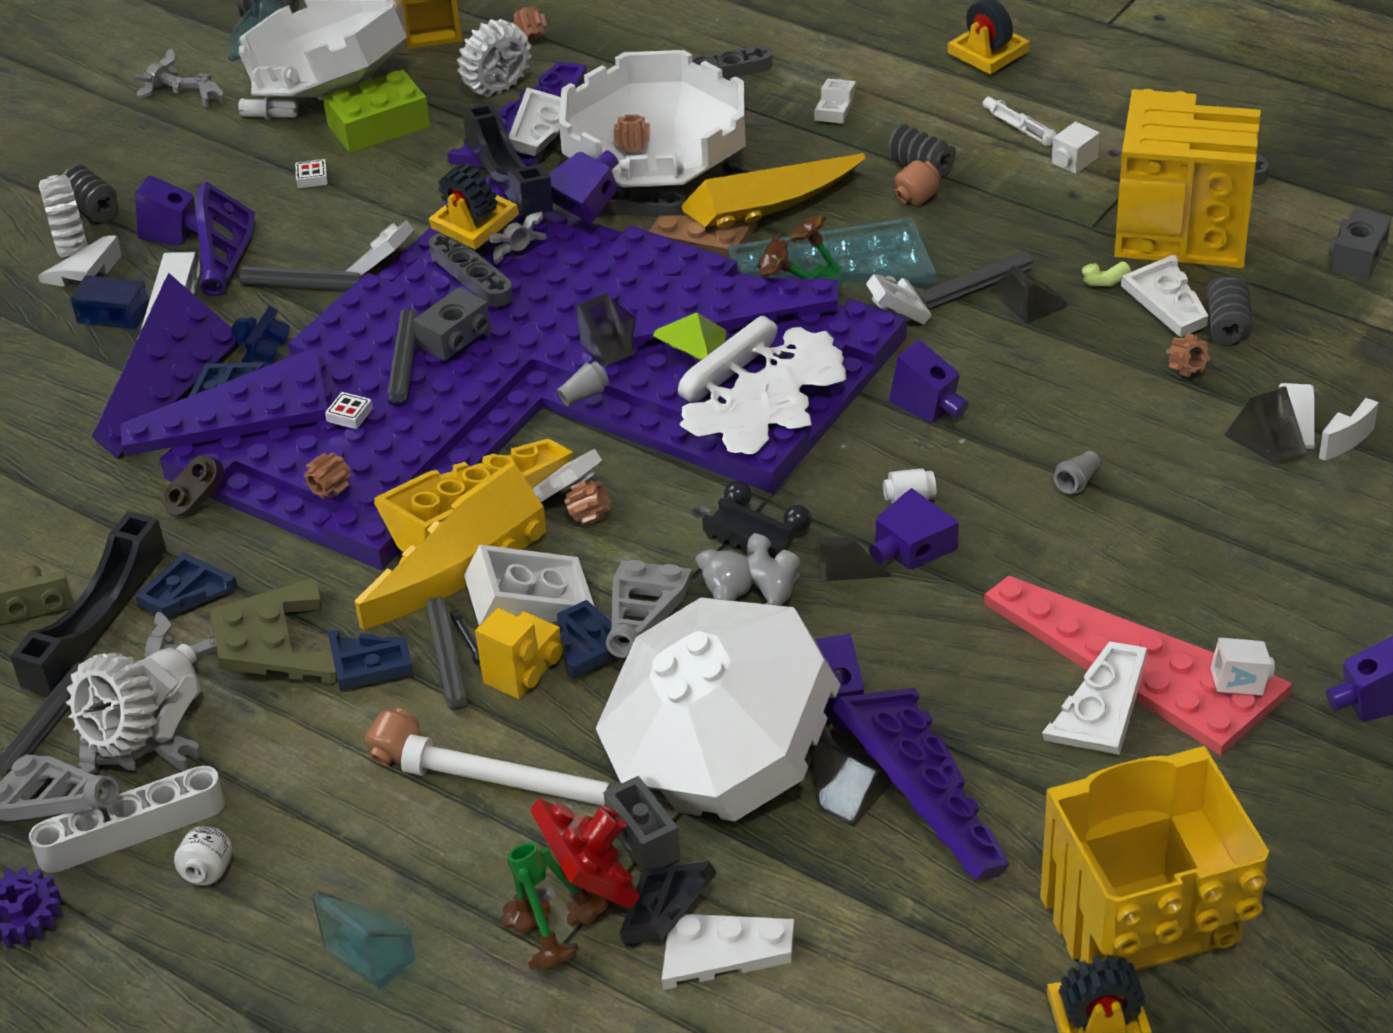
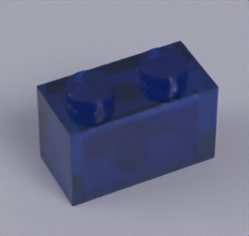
M91 275L84 276L70 298L77 323L136 330L141 323L149 304L144 281Z

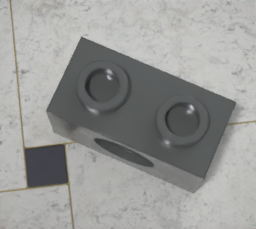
M1354 208L1348 220H1342L1338 237H1333L1329 248V255L1333 256L1331 269L1369 279L1388 244L1392 217Z
M459 287L412 320L416 346L444 361L491 328L487 301Z
M639 775L603 792L605 806L610 807L619 814L615 822L618 818H623L627 824L626 828L622 833H619L617 838L642 871L662 868L681 859L678 827Z

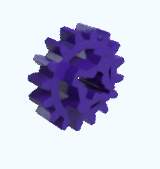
M22 867L16 875H13L10 869H7L4 873L5 878L0 879V941L4 940L6 948H11L16 940H21V943L26 946L29 943L30 936L35 935L41 939L44 937L42 928H54L56 926L53 916L62 914L59 904L62 902L58 886H55L53 877L50 875L44 878L41 869H37L31 875L28 874L26 867Z

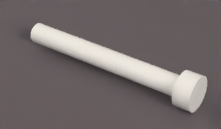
M414 734L408 736L401 757V769L405 773L424 776L429 769L597 805H605L603 792L611 788V783L433 747L431 738Z

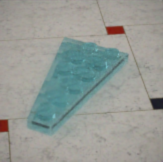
M912 217L819 232L823 238V245L833 260L842 267L838 274L843 279L869 280L873 274L884 277H894L896 282H899L901 278H905L909 282L936 283L935 269ZM791 236L780 238V240L783 239L788 242V259L810 274L820 264L828 266L817 247L812 246L808 239L792 242ZM772 239L727 246L728 258L738 261L739 272L751 276H762L760 274L761 268L758 269L756 265ZM782 270L774 275V277H797L789 271L783 272Z

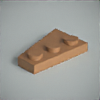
M689 215L659 216L649 232L736 260L756 228L757 221L752 223H745L744 220L736 221L728 227L718 228L717 225L704 227Z

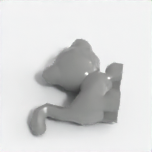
M754 533L748 539L747 557L732 550L716 551L709 549L700 552L695 560L699 568L703 570L704 581L713 594L714 599L735 601L736 598L745 595L750 590L751 585H754L761 590L768 601L767 605L782 606L791 597L794 583L800 576L795 571L800 565V558L796 554L783 549L773 559L768 553L771 545L770 540L763 535Z

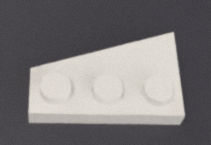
M531 88L526 89L509 134V139L515 151L536 156L560 134L561 97Z
M1175 254L1122 276L1121 287L1180 338L1187 333L1190 334L1207 326L1208 314L1196 292L1191 291L1187 284L1188 278L1185 272H1181L1178 268V260Z
M1109 641L1084 675V681L1081 686L1061 706L1062 711L1053 724L1049 723L1042 732L1044 741L1120 755L1148 659L1147 648Z
M683 914L667 935L661 979L662 990L676 988L677 982L698 978L699 982L715 979L714 974L737 969L742 973L791 963L794 919Z

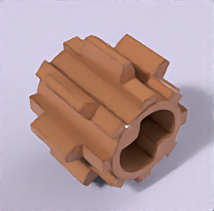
M535 6L524 7L515 12V15H513L514 22L512 23L526 34L529 42H535L544 37L545 27L548 26L544 13L540 14L539 9L535 8Z
M627 114L619 117L617 120L618 124H614L615 128L613 129L614 143H619V149H623L626 152H637L645 149L646 142H650V123H645V117L639 116V114Z
M1188 333L1185 338L1174 337L1171 342L1172 346L1166 351L1170 358L1168 360V367L1179 370L1180 375L1190 377L1192 372L1202 373L1206 368L1204 365L1211 358L1207 353L1209 350L1207 347L1208 343L1201 340L1197 341V335Z
M323 453L306 465L308 471L304 473V477H306L305 483L312 490V493L317 494L320 498L324 499L327 496L333 498L350 485L347 481L352 476L349 471L351 469L344 459L335 453L329 455Z
M592 479L589 481L582 480L571 485L572 491L566 493L565 505H567L568 513L574 518L575 522L580 521L583 524L588 522L594 523L604 519V512L611 509V499L609 498L608 490L600 481L596 482Z

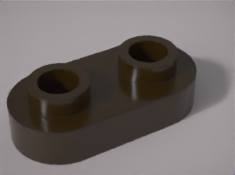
M208 455L196 456L168 486L164 495L166 508L171 513L180 516L194 514L221 484L224 477L222 463ZM203 468V474L200 476L199 472Z

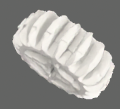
M490 19L488 25L480 23V29L478 31L472 30L471 38L464 39L466 46L459 49L463 56L457 59L460 66L457 71L462 76L461 79L464 84L475 93L490 97L493 92L500 95L503 89L509 91L511 85L517 86V79L524 77L522 72L530 67L527 60L532 57L528 51L531 45L527 40L526 34L514 23L502 19L498 21Z
M54 175L40 180L39 189L57 254L61 258L70 257L88 246L70 179L66 175Z
M122 653L94 655L93 658L87 659L84 663L78 664V671L71 674L73 684L67 687L68 692L71 694V699L66 701V704L71 707L72 714L68 718L74 720L75 727L73 732L81 734V744H89L90 751H95V753H99L102 757L129 755L131 752L145 746L147 738L153 736L151 727L158 723L153 716V711L159 707L153 703L152 696L156 692L151 691L149 688L151 677L143 676V665H136L133 657L123 656Z

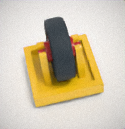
M978 0L973 3L966 14L968 31L948 43L949 54L990 75L1030 51V41L1013 33V25L1009 13L996 0Z

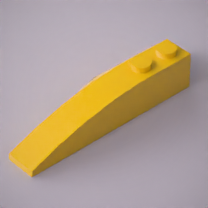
M864 153L706 179L681 207L684 213L704 227L717 225L718 228H724L734 224L736 221L742 220L745 223H752L765 215L785 210L809 200L850 174L866 158Z
M547 438L512 448L511 455H496L494 453L483 456L482 463L472 466L462 462L453 465V471L440 474L437 470L426 472L375 497L374 504L398 549L404 552L411 544L417 547L430 535L427 529L436 520L442 523L453 512L450 506L459 497L509 462L516 464L530 487L534 488L562 465L568 463L573 458V451Z
M509 462L459 497L450 506L453 512L442 523L436 520L427 529L430 535L417 547L411 544L401 554L402 558L399 565L393 571L386 569L354 601L360 628L366 630L427 607L426 602L429 598L435 599L438 596L446 598L466 588L467 584L464 575L479 544L523 550L547 532L544 506L516 464Z

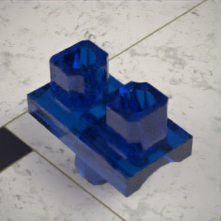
M269 306L258 323L253 317L248 319L239 318L234 322L232 333L236 337L235 341L240 345L245 343L247 350L241 363L257 360L271 365L277 354L278 346L267 340L283 346L288 338L291 327L276 320L278 309Z

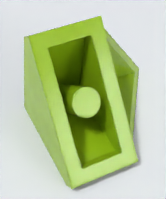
M696 312L656 329L653 336L701 361L725 343L727 330Z

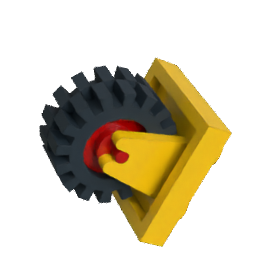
M460 163L439 180L438 184L440 187L438 189L439 192L443 193L441 198L448 203L429 218L432 229L476 250L489 239L491 233H497L518 216L519 211L517 204L491 191L493 188L492 184L485 181L487 177L484 174L479 175V170L476 167L472 169L471 164L467 163L464 165V163Z
M1107 955L1106 960L1101 961L1100 956L1093 957V963L1087 964L1084 960L1078 963L1079 970L1072 967L1067 971L1068 977L1063 976L1061 982L1048 984L1047 996L1058 1033H1152L1143 1008L1145 1006V996L1134 965L1131 962L1128 963L1127 959L1123 957L1116 961L1115 956Z

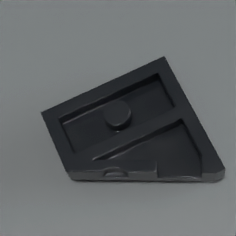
M710 861L643 870L636 887L640 898L631 909H628L620 930V935L626 943L662 940L715 877L717 871Z

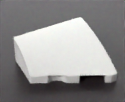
M104 236L69 258L42 272L38 276L39 282L65 287L71 279L90 282L97 272L107 274L122 256L117 236Z

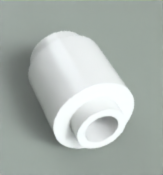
M923 468L889 472L888 479L883 480L884 498L886 501L891 500L892 504L911 488L926 499L936 498V480L933 471H925Z

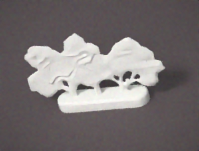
M760 316L684 374L678 386V394L691 403L682 407L681 415L684 420L680 422V426L696 436L721 432L727 451L754 454L769 440L768 424L777 423L788 429L812 425L810 415L805 412V409L809 406L808 396L799 392V388L806 384L827 386L844 381L846 379V371L842 365L844 360L842 351L832 345L834 338L827 331L812 333L802 327L790 328L784 334V345L769 348L776 337L777 325L767 317ZM792 344L795 345L797 348L788 349L787 346ZM781 351L794 353L795 356L792 359H780L774 356L773 353L780 355ZM759 354L766 357V367L757 373H749L742 368ZM771 359L778 361L776 366L771 364ZM733 374H739V378L736 380L733 388L718 387ZM711 392V399L706 402H698ZM719 396L727 400L725 404L717 400Z

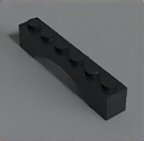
M486 103L463 108L465 141L510 201L517 204L518 211L522 217L538 212L546 213L553 211L551 177L541 164L527 167L521 161L509 139L501 114L494 105Z
M127 511L110 532L97 570L75 605L55 623L42 629L30 631L10 655L20 687L49 695L71 667L79 662L166 551L158 519Z

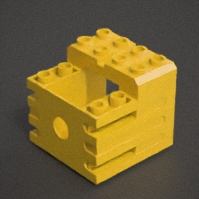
M1132 89L1122 148L1114 257L1159 261L1175 254L1180 263L1244 268L1261 110L1196 105L1197 94H1189L1183 91L1162 92L1152 89Z
M1205 746L1169 756H1152L1136 759L1090 774L1085 779L1047 789L1040 898L1046 910L1054 908L1053 923L1059 935L1062 934L1066 940V948L1072 960L1080 958V962L1085 960L1087 964L1093 963V957L1100 956L1101 961H1105L1107 955H1113L1116 961L1120 957L1127 959V962H1131L1135 970L1139 971L1215 948H1227L1236 942L1242 941L1244 922L1256 918L1263 910L1261 903L1264 886L1267 883L1266 871L1269 850Z

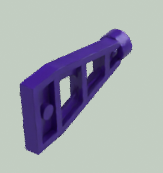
M205 181L198 187L195 206L203 268L200 288L206 295L220 296L225 292L227 280L230 278L253 233L255 212ZM213 220L234 233L231 240L214 230ZM213 245L228 254L226 260L214 254Z

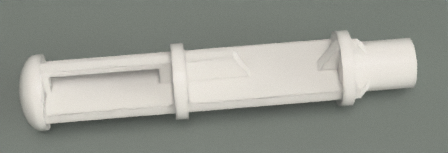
M989 96L984 99L983 107L990 110L992 116L1000 118L1017 128L1020 132L1041 142L1046 147L1053 144V137L1057 135L1055 130L1047 128L1033 120L1030 116L1023 113L1018 114L1006 107V103L1003 100L996 101Z

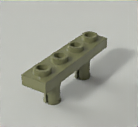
M28 565L20 571L21 581L0 585V625L70 609L74 606L65 571L42 576L38 566Z

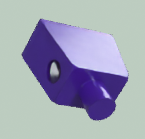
M605 150L597 159H594L583 152H577L549 173L551 177L552 203L591 224L617 191L618 185L612 173V170L619 164L616 156L612 152Z
M149 175L135 192L137 237L142 240L182 245L193 231L198 233L195 197L190 192Z
M917 340L897 356L889 398L891 403L927 422H935L946 412L955 418H959L964 414L969 404L967 400L956 393L960 377L958 371L925 343Z
M911 488L877 517L875 521L876 543L869 547V552L873 560L878 564H883L889 559L894 558L905 568L915 569L958 549L959 522Z
M851 633L815 639L833 672L839 669L841 672L835 673L841 684L836 698L829 697L823 711L827 717L826 724L837 723L840 732L850 733L851 731L844 726L843 720L834 711L833 707L840 697L864 694V685Z
M1393 636L1345 660L1343 663L1344 683L1326 690L1328 702L1334 711L1352 706L1359 718L1365 722L1393 715Z

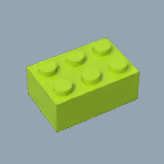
M403 69L391 71L387 75L372 80H364L360 84L347 88L336 89L332 93L322 96L327 125L349 153L431 126L427 98Z

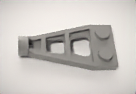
M640 560L621 561L613 577L612 629L606 639V647L611 654L621 658L627 657L637 636L662 622L671 614L687 594L692 582V569L681 568L675 564H649ZM629 594L660 598L656 602L629 599ZM624 615L646 617L643 621L623 619ZM626 637L630 642L622 643L619 641V638Z
M25 755L14 762L12 770L0 782V820L15 821L93 810L95 807L109 808L118 799L119 786L117 781L111 776L93 775L51 756ZM48 778L53 779L51 784L37 799H30ZM73 784H77L68 796H63Z

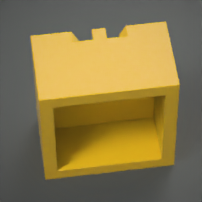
M400 0L405 13L407 35L405 42L407 49L462 42L457 0Z

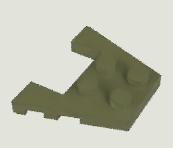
M310 578L211 608V626L218 668L267 675L268 670L287 672L291 679L303 680L304 675L322 677L321 683H336V669L331 650L292 652L284 614L288 612L320 610V595L316 578Z

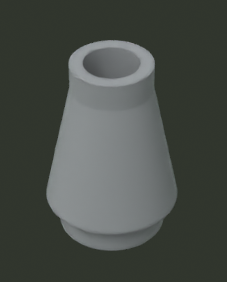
M596 361L591 364L585 363L570 379L557 388V393L561 401L566 406H569L574 402L604 392V387L609 385V379L599 363Z
M1087 451L1080 456L1058 464L1054 473V482L1058 489L1067 494L1081 492L1094 472L1099 469L1101 465L1100 458L1096 453Z

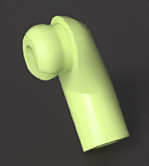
M1123 261L1107 271H1100L1099 265L1096 263L1088 264L1082 269V274L1085 277L1083 280L1086 284L1111 287L1121 281L1123 275L1131 272L1129 265Z

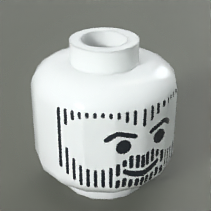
M198 826L191 829L175 852L174 864L176 870L182 878L192 884L203 886L217 882L232 859L233 847L231 841L222 831L214 827Z

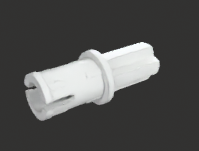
M265 97V99L241 98L239 110L243 111H240L239 115L240 117H265L266 120H270L271 117L294 118L298 115V104L295 100H272L271 97Z

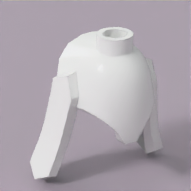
M180 644L176 649H163L146 657H151L179 682L165 701L156 719L158 723L154 725L152 730L154 740L160 743L172 739L184 712L191 701L200 694L202 689L192 665L197 659L196 654L186 644Z

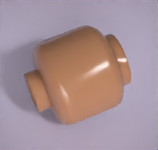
M912 161L896 175L895 195L903 204L909 202L915 206H922L939 191L941 176L930 162Z
M395 707L393 710L381 711L364 737L367 747L371 750L369 753L370 758L385 767H388L390 763L401 765L402 751L408 736L411 734L422 736L421 730L418 727L420 725L419 720L408 711L399 707Z

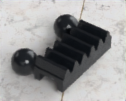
M742 481L729 483L724 490V498L718 501L719 509L712 517L705 515L702 518L703 530L708 539H712L716 535L719 543L722 545L728 540L731 548L734 550L740 545L743 553L746 555L748 539L754 533L767 537L771 542L768 553L773 559L794 540V533L805 532L812 522L809 510L801 505L789 507L784 513L783 522L746 508L751 501L752 492L750 487Z

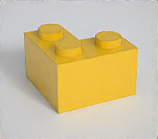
M497 607L475 630L483 683L516 699H520L530 688L535 687L540 677L551 665L559 661L563 653L560 627L525 611L516 616Z

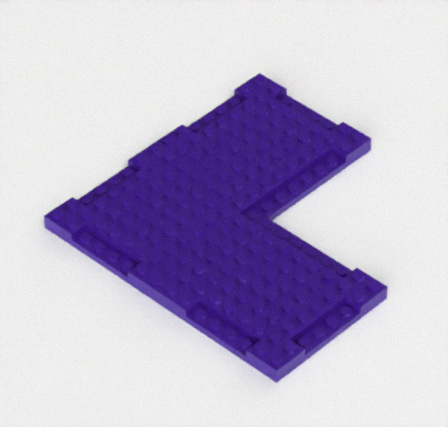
M488 177L485 179L487 183L492 184L493 188L491 191L510 201L494 179ZM553 209L551 212L543 213L542 221L533 225L531 230L546 234V240L534 239L523 250L514 251L512 249L509 253L503 255V259L498 264H494L493 253L495 247L503 244V241H500L501 243H492L489 238L476 250L473 249L511 281L512 301L507 305L499 307L488 305L491 328L446 361L417 347L415 341L407 399L402 403L399 401L393 403L389 400L388 385L400 312L403 309L411 310L413 308L418 312V317L458 287L475 295L432 259L429 239L440 232L430 227L377 276L366 273L288 343L290 354L286 358L317 347L328 408L341 392L372 399L373 409L357 429L323 420L172 447L160 458L165 479L173 482L196 456L208 455L216 458L223 465L224 477L221 484L209 498L383 570L402 550L398 549L374 504L375 497L426 472L437 470L440 474L453 471V465L466 462L468 466L482 463L483 456L494 453L497 455L542 408L549 409L773 494L907 339V318L852 299H848L843 306L838 305V310L802 317H798L793 313L777 316V321L774 322L777 325V334L769 348L784 345V334L790 328L802 327L812 333L827 331L834 338L832 345L842 351L844 358L842 365L846 371V379L827 386L806 384L799 388V392L808 396L809 406L805 409V412L810 415L812 425L788 429L777 423L768 424L769 440L758 452L754 454L729 452L723 443V434L721 432L696 436L680 426V422L684 420L681 415L682 407L691 402L678 394V386L684 374L700 362V360L669 346L657 338L645 340L644 346L634 347L633 334L644 276L694 275L697 277L728 276L746 278L754 276L739 272L738 261L670 239L666 236L631 225L624 232H620L593 222L589 224L579 217ZM519 213L508 224L519 223L523 226L526 217H522ZM463 260V261H458V262H455V263H464V262H467V261H466V260ZM477 275L474 276V278H480L486 275ZM744 327L727 330L725 342ZM792 344L787 346L788 349L797 348L795 345ZM781 351L780 355L773 353L774 356L780 359H792L795 356L794 353ZM759 354L742 368L749 373H757L766 367V357ZM774 359L770 360L772 365H777L778 361ZM594 361L599 363L609 379V385L604 387V392L566 406L558 396L557 388L570 379L585 363L591 364ZM733 374L718 387L733 388L736 380L739 378V374ZM711 392L698 402H706L711 399ZM721 396L717 399L722 404H725L727 401ZM323 453L327 455L335 453L337 456H341L351 469L349 471L352 476L347 481L350 485L333 498L329 496L324 499L320 498L317 494H313L312 490L305 483L306 477H304V473L308 471L306 465ZM203 468L199 472L200 476L203 474Z

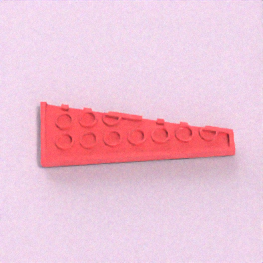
M1007 576L984 594V605L1087 671L1109 641L1147 648L1148 659L1135 701L1220 756L1289 697L1292 692L1293 684L1275 675L1271 681L1267 680L1263 695L1217 692L1210 669L1214 652L1012 576Z

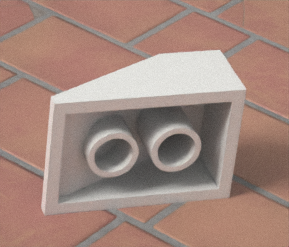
M479 544L464 575L479 626L497 607L516 616L525 611L550 623L557 621V613L585 600H588L594 606L579 559L574 556Z

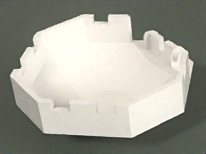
M305 0L307 8L292 13L289 6L278 9L240 36L242 46H239V55L252 81V96L307 97L323 100V95L332 93L336 89L357 85L364 80H372L371 76L407 38L404 9L400 0Z
M685 50L624 52L615 57L616 65L606 70V67L601 65L584 75V84L575 88V85L570 83L561 90L559 128L562 154L571 158L577 152H583L597 159L605 150L612 152L619 161V164L612 170L617 185L621 187L684 185L746 146L744 81L733 77L730 79V82L722 77V69L706 61L700 63L699 66L692 61V54ZM627 114H639V116L645 117V123H650V142H646L645 149L637 152H626L623 149H619V143H614L613 129L615 128L614 124H618L617 120L619 117Z
M699 598L635 638L595 729L621 783L639 775L648 789L660 790L679 813L701 816L702 811L717 813L720 819L736 821L804 779L808 769V764L804 759L810 745H817L827 721L823 711L828 698H836L841 684L794 607Z

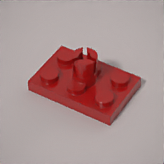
M539 798L531 807L530 812L568 881L571 884L631 909L640 896L631 882L633 880L632 875L621 865L617 858L619 853L612 845V842L619 833H622L626 828L625 820L618 818L615 822L619 814L605 805H601L598 808L594 817L586 816L582 818L560 802L552 804Z

